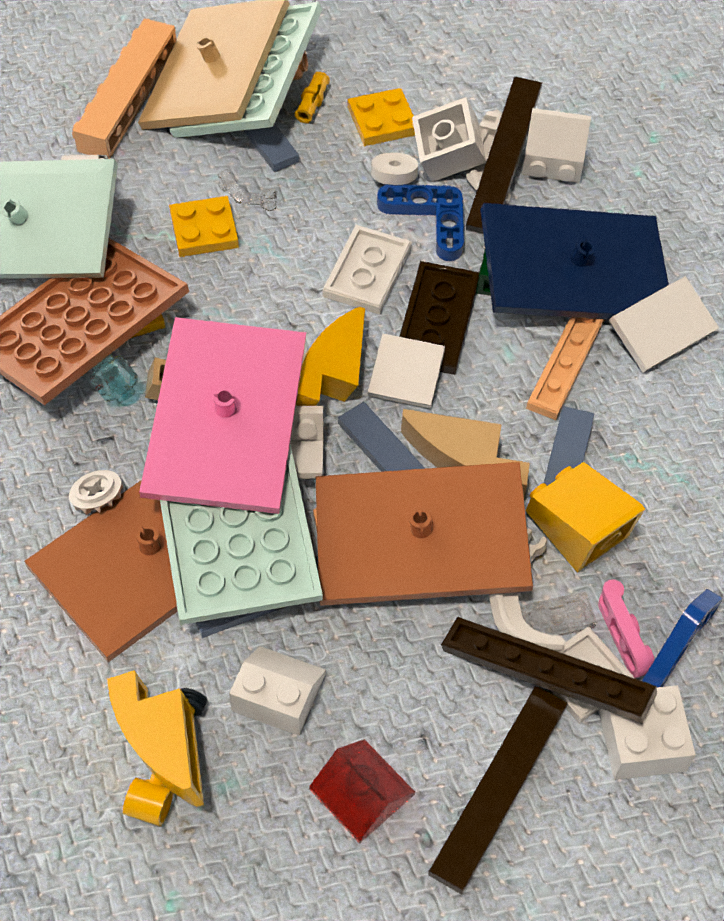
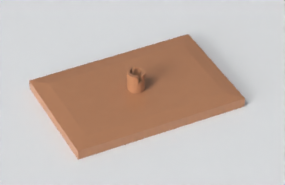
M109 238L104 278H50L0 315V374L40 403L46 405L189 293L188 284Z
M520 462L316 476L318 575L323 594V600L319 601L320 606L533 591Z
M141 481L123 492L119 499L113 500L112 507L105 506L101 509L100 513L98 511L94 512L24 561L29 571L107 662L113 660L178 612L160 500L140 498Z

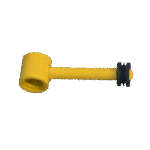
M182 688L181 691L193 707L194 716L202 715L207 698L194 689ZM153 774L150 779L146 780L136 777L127 791L123 804V814L161 826L168 815L173 792L165 787Z

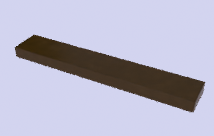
M514 76L466 222V230L483 234L480 210L483 203L505 205L530 127L532 108H536L542 90V82Z
M460 617L456 618L441 644L443 651L642 724L657 695V687L655 685Z
M535 685L428 872L430 877L459 894H463L567 707V702Z

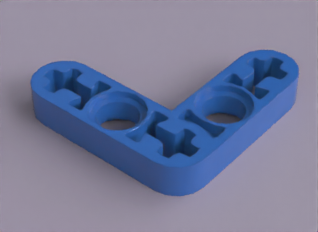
M384 185L378 190L377 208L385 214L435 216L436 253L440 259L455 261L462 256L464 244L463 195L458 188L434 185ZM415 197H423L427 201L425 203L418 204L413 202L412 199ZM387 198H393V201H387ZM444 220H453L457 225L446 227L442 222ZM447 238H452L453 248H447Z
M706 589L689 604L644 676L643 682L655 685L657 688L665 685L693 637L710 621L723 600L722 597Z

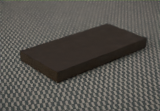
M420 261L399 337L445 346L440 372L455 375L478 285L479 272Z

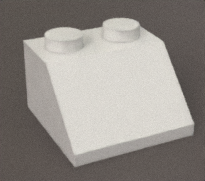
M532 108L522 175L580 183L591 116Z
M259 646L243 662L230 690L231 710L300 736L325 677L326 669Z

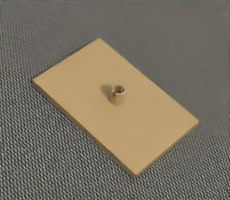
M255 0L191 9L140 116L138 124L141 129L242 120L290 5L289 1Z

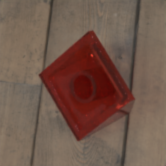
M365 739L337 748L309 786V790L359 844L415 795V791Z

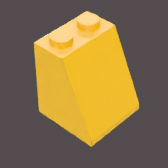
M582 462L575 468L571 466L564 468L555 477V481L548 486L545 483L537 486L530 493L531 499L525 510L575 571L579 572L628 538L645 511V507L588 464Z

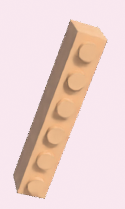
M144 18L139 27L134 29L131 40L127 46L122 48L120 57L115 65L113 64L110 67L109 74L104 83L98 86L97 94L92 102L86 105L82 118L74 124L72 137L75 139L77 152L87 155H107L108 159L111 158L163 70L176 42L175 26Z

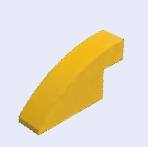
M357 307L337 318L324 329L303 355L296 406H316L320 401V394L345 402L357 388L365 308Z
M135 670L107 678L109 697L116 720L125 738L152 774L170 791L196 807L204 805L193 707L181 689L149 697L148 688Z

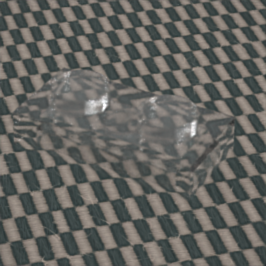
M586 591L520 605L525 622L531 628L549 635L562 636L581 632L588 626L594 629L597 624Z

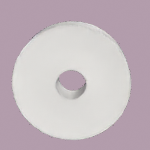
M403 153L380 154L372 159L371 176L383 184H408L418 176V162L414 157Z

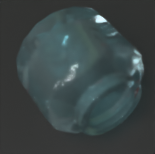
M110 354L91 369L93 372L89 380L105 401L110 402L117 399L122 403L135 394L136 391L133 387L138 381V375L123 356H113Z

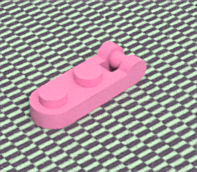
M608 580L603 586L602 594L598 601L599 610L627 670L635 679L643 677L654 662L652 650L648 645L643 644L639 635L638 621L633 614H629L622 599L624 594L623 584L618 580Z

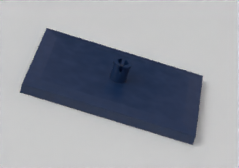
M483 203L480 209L493 313L609 320L614 315L669 285L656 216Z

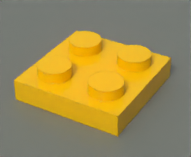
M401 88L347 99V108L364 146L415 136L412 121L414 115Z
M228 196L169 205L179 257L239 248Z

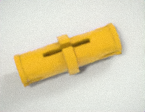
M315 72L309 86L301 94L302 100L295 111V118L301 123H310L316 108L321 106L324 100V91L330 83L329 76L324 72Z

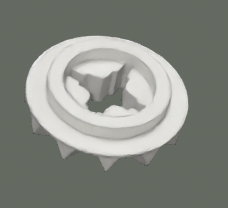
M94 471L82 476L73 484L69 491V500L76 511L82 510L85 514H88L95 509L100 513L103 507H112L113 500L121 497L120 490L123 488L120 477L113 471Z

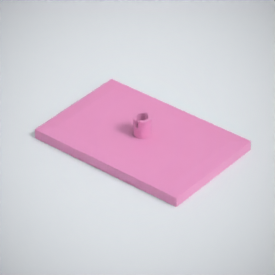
M175 317L139 491L140 498L279 514L305 349L306 332Z

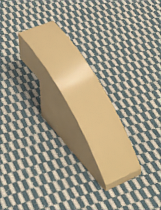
M403 409L401 433L434 466L439 468L520 462L524 498L530 463L497 458L502 424Z

